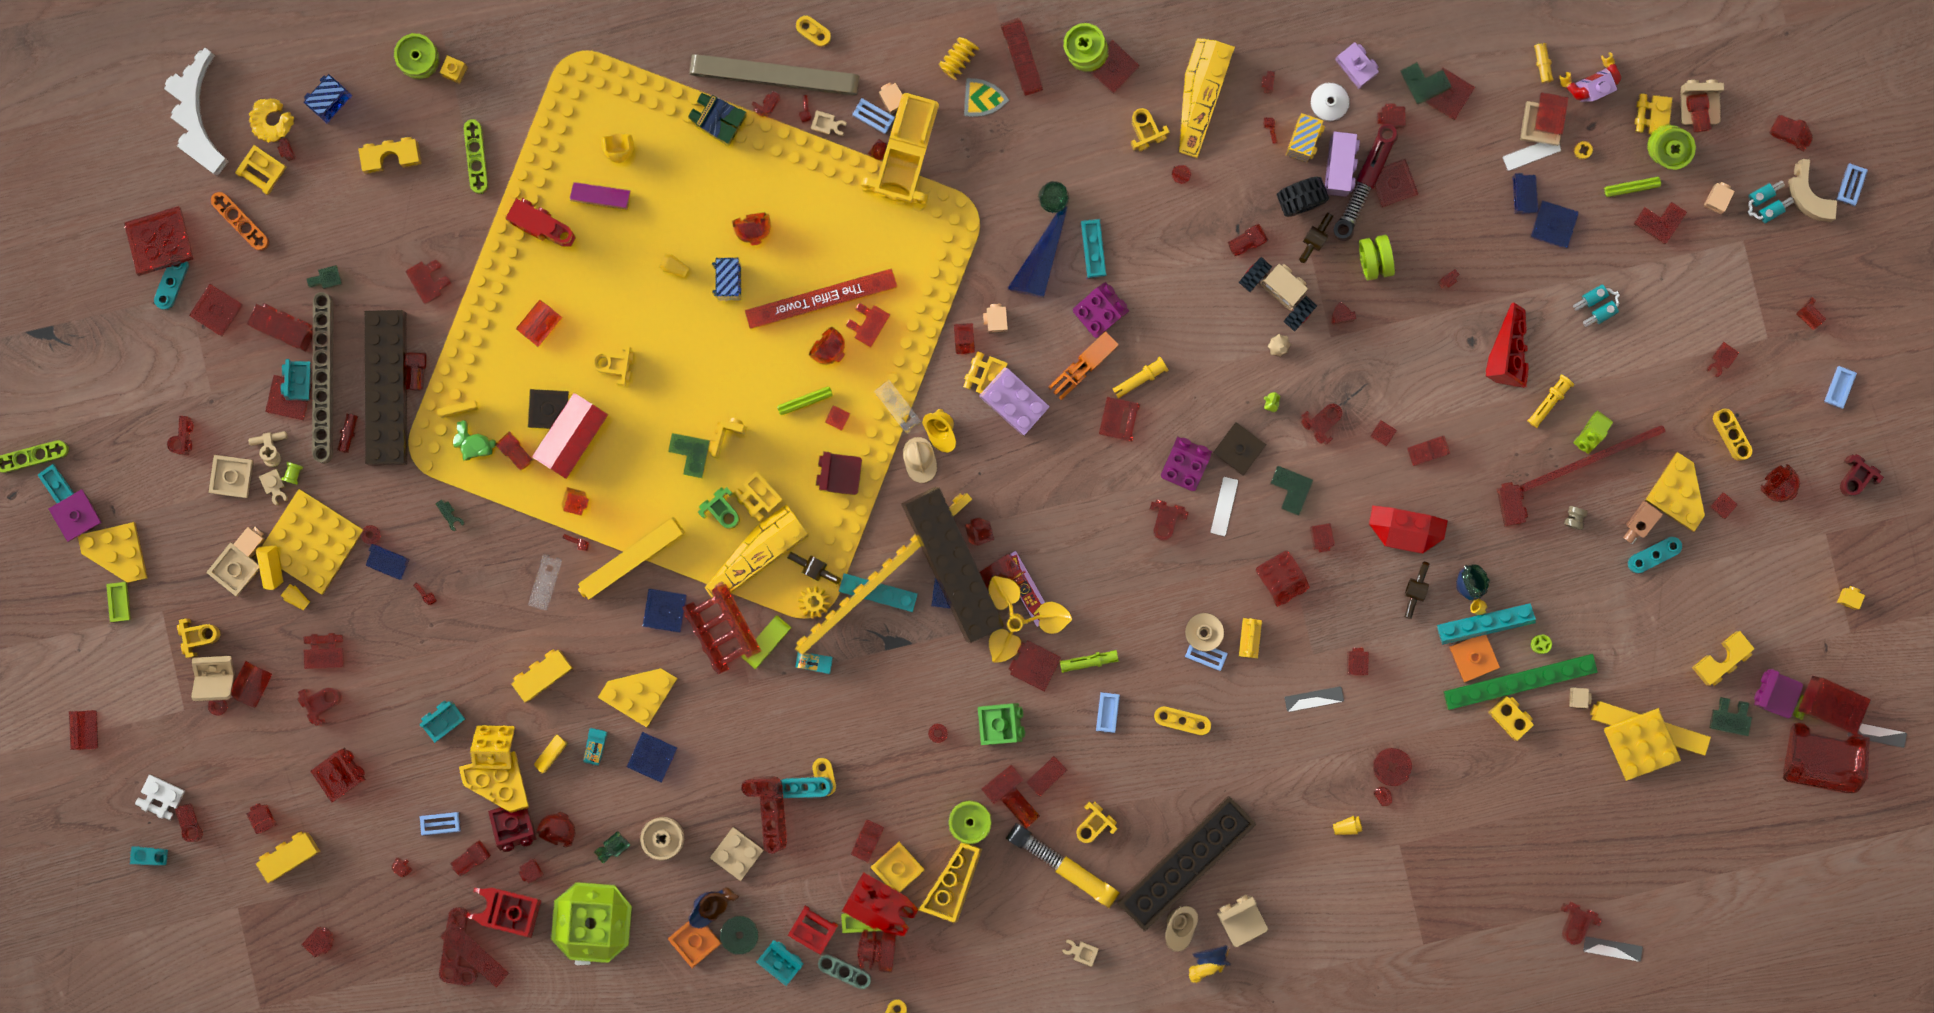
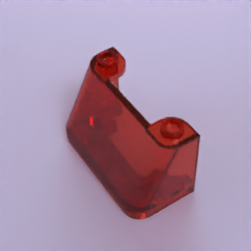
M1793 723L1788 741L1783 779L1790 783L1850 794L1857 793L1868 779L1870 737L1853 734L1847 740L1810 734V728L1806 724Z

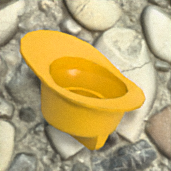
M938 409L935 413L926 414L923 417L922 423L932 445L941 452L948 453L953 451L956 447V439L953 433L954 421L952 417L942 409Z

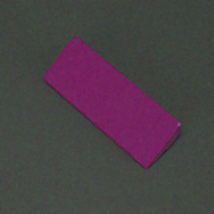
M573 182L570 201L628 210L630 190Z

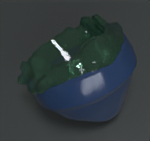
M1465 565L1458 574L1456 588L1462 596L1474 601L1488 592L1490 579L1480 565Z

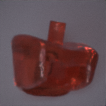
M1381 786L1374 791V795L1381 806H1388L1392 803V794L1387 787Z
M397 857L391 866L392 870L400 877H405L412 872V868L407 865L408 859L403 861Z

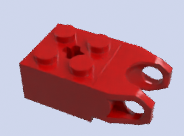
M517 198L515 199L505 217L511 225L542 241L546 238L562 247L573 245L576 237L567 225L552 218L547 210L541 207L537 210L530 201L524 198L521 201ZM568 232V237L565 240H561V234Z
M863 872L842 912L874 930L878 928L885 933L905 936L909 927L900 916L914 918L918 908L905 895ZM904 907L912 909L913 913L907 912ZM895 925L901 926L903 931L896 929Z
M474 887L473 892L485 897L487 907L480 914L467 913L466 918L474 919L482 926L532 938L542 900L495 888L479 889ZM517 910H519V917H516V919H514L515 916H513V911L517 912Z

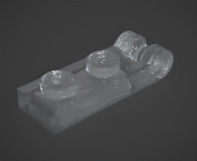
M890 380L874 391L906 434L911 431L912 427L922 423ZM909 415L911 419L905 423L902 418Z
M543 554L529 599V606L547 611L562 559H553L549 555ZM547 565L553 566L552 572L546 571Z

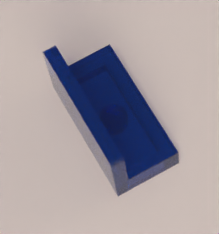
M1515 173L1513 175L1515 214L1537 213L1536 175Z
M371 544L369 548L371 553L366 566L401 580L410 559Z

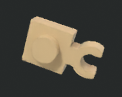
M816 110L811 130L830 135V131L833 130L838 136H843L844 132L839 131L837 128L840 125L846 126L847 123L842 120L834 122V115Z
M278 469L259 476L266 494H273L272 502L275 505H278L277 497L280 495L284 501L288 500L287 495L281 491L285 484L281 480Z
M1067 939L1066 942L1071 944L1072 948L1069 951L1063 949L1062 952L1067 955L1073 953L1075 954V961L1092 967L1099 948L1081 941L1079 946H1076L1072 940Z

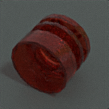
M863 929L859 939L857 955L859 969L864 970L865 961H869V970L871 971L874 962H878L879 972L892 973L896 935L883 932L881 939H877V932L873 930L872 938H868V929Z

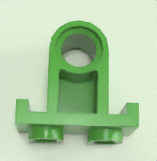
M721 487L713 494L715 498L710 502L706 500L699 506L701 510L698 513L702 518H706L707 516L704 513L709 510L722 526L727 529H733L739 523V516L724 499L725 495L731 496L733 493L728 487L725 489ZM727 514H733L734 522L726 524L724 517Z

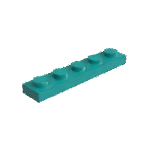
M1531 603L1439 624L1437 625V630L1441 643L1444 645L1536 623V618Z

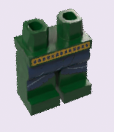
M701 93L697 103L705 107L703 112L700 113L692 109L688 118L695 123L697 128L729 146L747 113L717 98L713 94L709 96Z

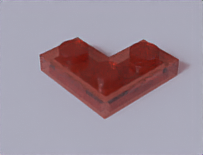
M1670 202L1661 217L1644 207L1633 224L1666 245L1687 211Z

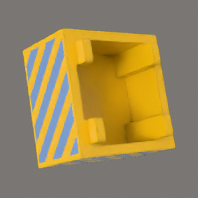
M1301 113L1286 155L1304 162L1313 159L1317 152V148L1314 147L1315 143L1325 129V126L1322 125L1323 120Z

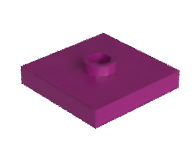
M83 489L48 508L67 542L72 541L102 523Z

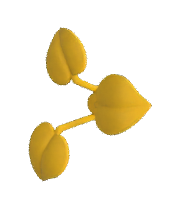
M992 577L989 584V594L994 605L999 610L1009 606L1011 616L1007 622L1010 633L1006 629H998L989 638V649L994 663L1009 660L1019 652L1021 639L1013 635V633L1019 631L1024 624L1040 619V628L1046 633L1054 634L1063 630L1072 621L1069 611L1056 602L1043 603L1039 607L1040 615L1029 619H1024L1020 614H1014L1012 604L1016 603L1020 598L1018 584L1008 578Z

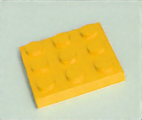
M1659 708L1604 728V732L1626 781L1681 761Z

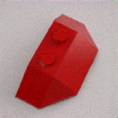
M1372 505L1369 520L1370 527L1385 547L1421 554L1445 539L1448 520L1432 515Z

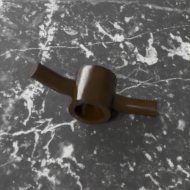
M1327 212L1318 228L1312 226L1303 240L1307 247L1299 258L1301 263H1306L1314 249L1319 252L1329 235L1324 232L1334 217Z
M790 551L787 558L803 566V574L816 581L823 577L835 584L840 583V577L825 570L826 563L813 556L806 560Z
M1422 562L1417 579L1410 578L1407 584L1405 596L1410 598L1404 616L1407 619H1412L1417 600L1424 602L1429 584L1425 583L1424 579L1430 566L1428 562Z

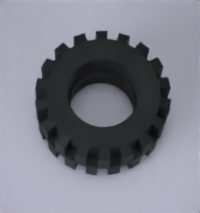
M1317 176L1289 185L1276 194L1284 216L1287 217L1312 210L1329 200L1322 178Z

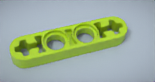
M471 119L464 124L469 182L471 189L475 193L482 194L488 189L483 133L480 123ZM471 124H474L475 127H478V129L475 130V136H479V139L472 138V132L468 130V128L471 127ZM477 142L480 144L478 152L470 151L472 143ZM475 161L482 163L480 171L472 169V164ZM483 174L484 176L479 177L484 186H481V189L478 190L477 187H474V184H477V177L472 175Z
M58 440L0 455V464L2 459L7 462L13 461V464L5 465V469L0 467V472L7 473L63 458L68 454L69 447L65 442ZM58 444L59 446L64 448L63 450H61V454H59L58 452H52V457H50L49 449H57ZM39 449L45 451V457L41 460L36 458V451ZM20 454L26 455L27 461L25 464L20 465L17 462V457Z

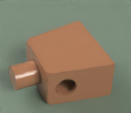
M1644 500L1626 524L1630 529L1623 538L1631 544L1635 542L1639 535L1645 538L1663 514ZM1642 521V528H1637V523Z

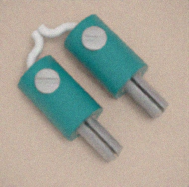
M1783 181L1773 186L1768 183L1749 194L1750 210L1748 213L1750 216L1753 215L1767 223L1786 212L1785 208L1794 203L1792 197L1783 202L1777 200L1759 210V216L1752 212V204L1757 207L1776 196L1775 191L1785 186V184H1782Z
M1601 284L1582 295L1583 300L1573 305L1576 311L1584 306L1590 308L1609 297L1608 291L1616 295V304L1610 301L1592 312L1593 316L1583 321L1585 327L1594 322L1600 324L1619 313L1617 307L1620 295L1618 292H1613L1610 288H1605Z

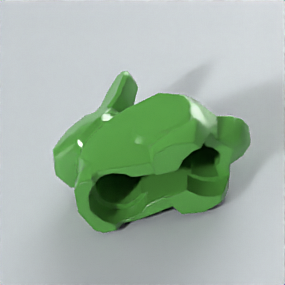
M465 420L457 422L458 433L454 437L453 446L460 448L463 454V461L492 454V449L496 446L495 440H490L481 434L469 435L467 422Z

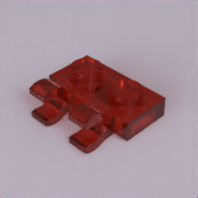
M436 259L426 266L421 261L405 271L424 304L441 296L440 289L451 284L446 276L434 282L430 273L442 267Z
M859 302L856 311L866 316L865 321L860 326L849 319L846 327L857 333L854 337L856 340L871 348L890 314L873 305L872 309H869Z

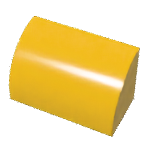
M277 546L258 547L256 554L263 588L274 590L284 582Z

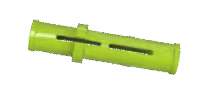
M1117 650L1105 653L1095 652L1096 654L1060 661L1062 673L1094 666L1102 667L1104 664L1119 662Z

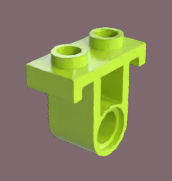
M1597 410L1573 444L1589 454L1605 438L1613 421Z

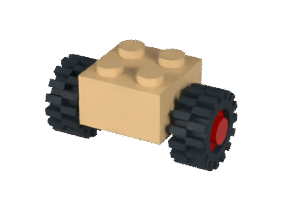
M1260 257L1247 270L1238 283L1251 292L1260 282L1264 289L1287 309L1292 311L1283 322L1293 331H1296L1317 307L1307 296L1297 306L1295 305L1307 291V284L1300 277L1296 279L1291 274L1292 270L1285 264L1282 266L1278 264L1265 279L1264 276L1273 266Z

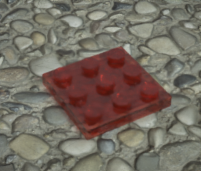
M179 206L124 222L138 276L194 259L182 210Z

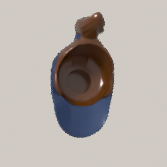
M728 887L723 888L719 892L711 891L701 894L694 901V909L689 916V924L698 929L706 927L726 911L729 900L735 901L739 898V895L735 894Z

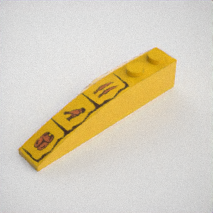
M1197 38L1185 74L1179 145L1180 153L1194 158L1198 157L1235 48L1234 46L1219 41Z
M787 504L758 524L706 585L705 589L715 603L719 602L809 535Z

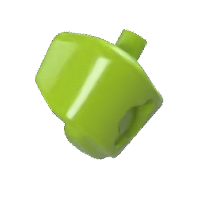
M1276 392L1265 396L1264 400H1266L1264 409L1276 412L1281 396Z

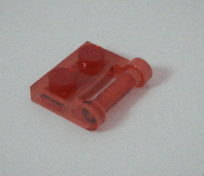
M1107 397L1099 435L1132 442L1134 437L1132 432L1140 404ZM1124 407L1130 408L1125 433H1119Z

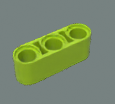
M776 615L742 654L741 658L756 669L792 627Z

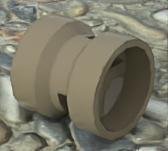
M1569 506V516L1565 519L1564 525L1583 530V520L1587 517L1588 511Z

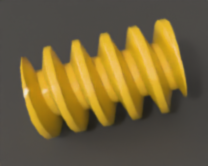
M961 37L957 39L959 44H953L954 50L950 49L948 51L950 56H944L945 62L941 61L939 63L943 72L954 80H957L954 76L955 73L962 74L959 67L966 68L963 62H971L968 55L975 56L972 50H980L974 43Z

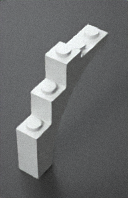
M204 48L203 51L200 50L196 54L193 64L185 68L183 77L181 78L176 73L174 76H170L165 83L164 89L182 102L180 105L175 106L171 116L173 120L188 130L187 134L184 133L179 138L177 147L218 176L229 161L212 144L201 119L199 100L201 84L205 72L215 56L208 49Z

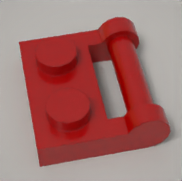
M805 905L787 936L821 955L838 924L829 922L812 912ZM805 916L828 929L827 934L825 935L803 922Z

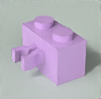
M1354 42L1340 53L1335 60L1360 89L1374 78L1379 71L1375 61L1369 60L1365 55V49L1360 44L1357 45Z

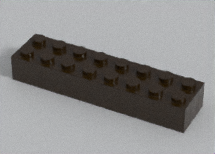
M403 310L364 311L365 464L407 465L406 312Z
M933 487L901 503L965 641L972 643L1004 627L1002 619L940 488Z
M1227 796L1117 903L1145 932L1234 847L1256 823L1230 796Z

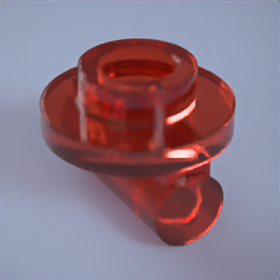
M878 139L867 154L876 160H881L884 158L887 144Z
M1185 165L1174 166L1172 171V178L1178 184L1187 183L1192 175L1190 169Z

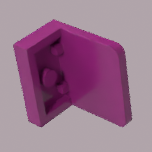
M1106 282L1094 289L1073 308L1074 314L1095 338L1099 337L1117 320L1130 312L1126 303L1115 294L1114 288Z
M1177 436L1161 472V478L1190 491H1195L1209 462L1212 451L1205 446L1192 443L1187 438Z
M1767 669V672L1765 671L1761 678L1762 685L1760 690L1758 689L1755 694L1754 706L1784 718H1791L1803 684L1779 674L1780 672Z

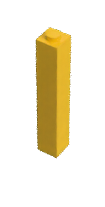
M672 517L578 583L580 594L584 598L587 597L588 600L681 536L685 533L677 520Z
M1601 701L1593 704L1590 715H1592L1591 720L1609 726L1641 715ZM1665 722L1675 747L1695 754L1706 755L1711 737Z

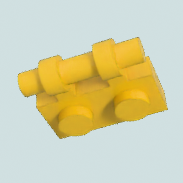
M1640 94L1639 101H1637L1638 115L1635 118L1636 132L1643 133L1644 126H1648V134H1652L1658 127L1669 125L1672 97L1653 95L1650 103L1647 102V94ZM1646 109L1650 110V119H1645Z
M977 351L975 358H972L970 371L964 378L966 381L963 387L970 390L972 384L975 383L978 385L976 392L981 394L1002 369L1006 368L1007 363L991 356L988 362L985 363L982 361L984 354ZM979 367L984 368L981 379L975 377Z
M757 471L743 483L747 488L746 492L742 493L739 488L733 492L739 504H743L749 511V515L751 517L754 516L758 522L764 518L760 512L763 507L769 513L783 500ZM751 495L759 502L756 506L748 499Z

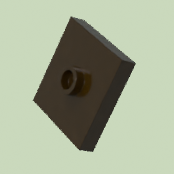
M530 389L527 427L550 429L567 404L569 391Z
M1235 422L1213 454L1244 476L1266 444Z

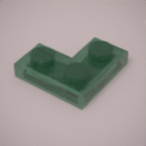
M1418 62L1400 71L1417 105L1452 88L1443 70L1425 78Z
M672 433L668 452L687 456L683 475L703 478L710 441Z
M1277 466L1270 484L1287 490L1281 509L1299 516L1313 480Z

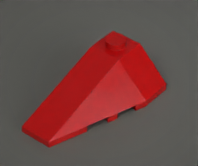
M1511 303L1488 357L1486 377L1499 384L1525 388L1529 371L1528 363H1525V352H1528L1527 345L1524 343V334L1527 332L1525 309L1516 303Z

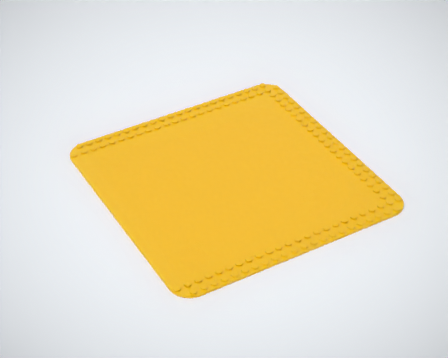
M596 51L572 53L562 59L553 70L411 427L408 440L411 458L424 474L623 552L674 517L685 533L646 559V561L705 584L711 581L758 524L787 504L809 535L732 591L731 594L794 618H810L811 611L805 616L803 613L807 608L799 609V606L804 605V602H798V598L805 599L801 595V591L808 595L807 587H810L811 591L814 592V586H818L817 593L821 589H825L821 596H830V598L824 600V602H830V606H823L828 610L839 596L843 574L848 573L976 244L980 230V219L973 202L962 192L919 176L915 191L928 195L925 205L914 202L910 203L900 199L895 200L888 198L889 196L874 193V191L861 187L862 179L867 177L877 180L883 161L730 102L727 103L738 109L740 108L747 115L740 128L737 129L732 142L727 146L697 128L695 123L688 118L692 109L700 113L703 112L705 107L698 104L697 100L701 93H706ZM616 133L631 134L634 142L631 156L622 163H615L609 160L602 148V138L604 136H611ZM573 182L630 190L628 210L570 201ZM517 198L521 201L524 198L533 203L534 208L537 210L541 207L547 210L552 218L567 225L576 237L573 245L562 247L546 238L542 241L511 225L505 217L515 199ZM568 232L562 233L560 239L565 240L569 235ZM665 254H672L689 267L685 277L664 272L659 267ZM717 258L721 260L730 258L726 263L728 266L731 264V260L738 258L735 264L740 267V273L736 272L740 277V282L737 281L736 284L740 287V292L737 291L736 293L740 296V300L734 298L730 291L727 293L734 300H729L725 295H721L725 300L717 297L722 293L720 290L717 293V287L721 284L720 281L717 283V278L721 272L717 273L716 269L722 263L719 261L716 264ZM849 286H850L851 291H854V288H855L856 294H855V292H850ZM843 288H847V289H848V293H847V294H844V293L842 292V289H843ZM826 295H827V298H829V299H828V302L822 301V300H823V297H824V299H826ZM819 296H820V297H821V301H820V302H816L815 299H817V301H819L820 299H818V298H819ZM803 299H805L806 306H810V307L804 308V307H805V304H804V300H803ZM796 301L801 303L799 308L795 307ZM783 306H785V311L781 312L780 309L784 308ZM622 346L631 347V352H634L633 363H629V371H631L630 382H627L626 386H620L617 384V380H621V376L604 374L596 370L593 365V359L596 354L604 352L625 356ZM600 359L598 362L599 367H606L608 359ZM825 387L831 388L832 397L784 415L779 414L778 405ZM530 389L569 391L568 401L572 394L576 393L608 414L567 479L532 457L550 429L527 427ZM474 400L478 404V410L445 418L439 417L437 409ZM731 418L741 420L743 425L747 427L745 435L726 430L718 459L713 458L709 449L711 442L715 441L717 434L714 433L717 422L721 423L722 419L730 421ZM462 420L467 422L469 435L481 434L490 440H495L496 446L492 449V454L463 461V454L460 448L453 446L454 437L458 433L457 422ZM823 451L831 452L832 454L856 456L862 459L858 494L849 495L819 491V486H816L817 474L821 475V467H818L819 455L823 456ZM756 471L783 499L769 513L763 507L760 512L764 518L758 522L754 516L751 517L749 515V511L743 504H739L734 494L731 496L725 495L724 499L739 516V523L733 529H727L722 526L709 510L704 513L707 516L706 518H702L698 513L701 510L699 506L706 500L710 502L715 498L713 494L721 487L723 489L728 487L732 493L738 488L742 493L746 492L747 488L743 483ZM753 495L748 498L754 506L759 503ZM727 514L724 517V522L726 524L733 523L734 515ZM790 551L806 560L813 556L826 563L825 570L840 577V583L835 584L823 577L816 581L803 574L804 567L787 558ZM812 597V599L809 600V603L812 604L813 608L816 607V605H819V601L816 600V597Z

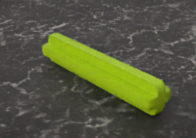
M1653 177L1606 186L1604 192L1606 197L1658 188L1661 186L1660 177Z
M825 387L780 404L777 408L779 414L784 415L832 397L833 394L830 387Z

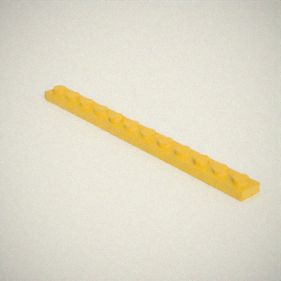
M960 493L952 500L954 504L949 509L953 517L972 500L968 493L963 495ZM916 535L910 538L912 542L907 547L903 545L896 551V557L887 559L882 564L883 568L879 572L874 571L867 578L869 581L864 586L860 584L853 591L855 594L850 599L848 597L843 599L839 603L841 606L839 609L830 611L825 616L827 620L822 624L817 623L811 629L812 633L807 638L803 636L797 641L796 644L798 646L795 649L799 654H804L921 547Z

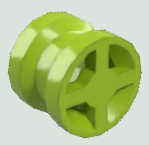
M1537 635L1531 640V648L1537 654H1544L1552 648V641L1547 635Z

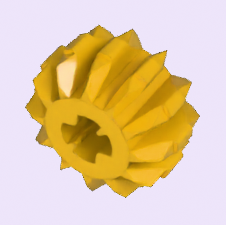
M814 586V592L811 591L810 587H807L808 595L801 591V595L805 599L798 598V602H804V605H800L799 609L807 608L803 613L805 616L811 611L810 618H814V612H817V616L820 618L822 617L820 610L825 613L828 612L823 606H830V602H824L830 596H821L825 589H821L817 593L818 586ZM812 597H816V600L819 601V605H816L814 608L809 603Z

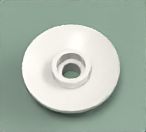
M1325 83L1314 91L1311 97V107L1319 118L1326 121H1334L1346 113L1349 107V97L1345 89L1340 85ZM1330 97L1333 98L1334 103L1329 104L1327 99Z

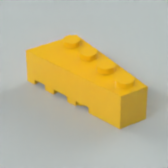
M962 842L919 910L954 923L958 922L982 848Z

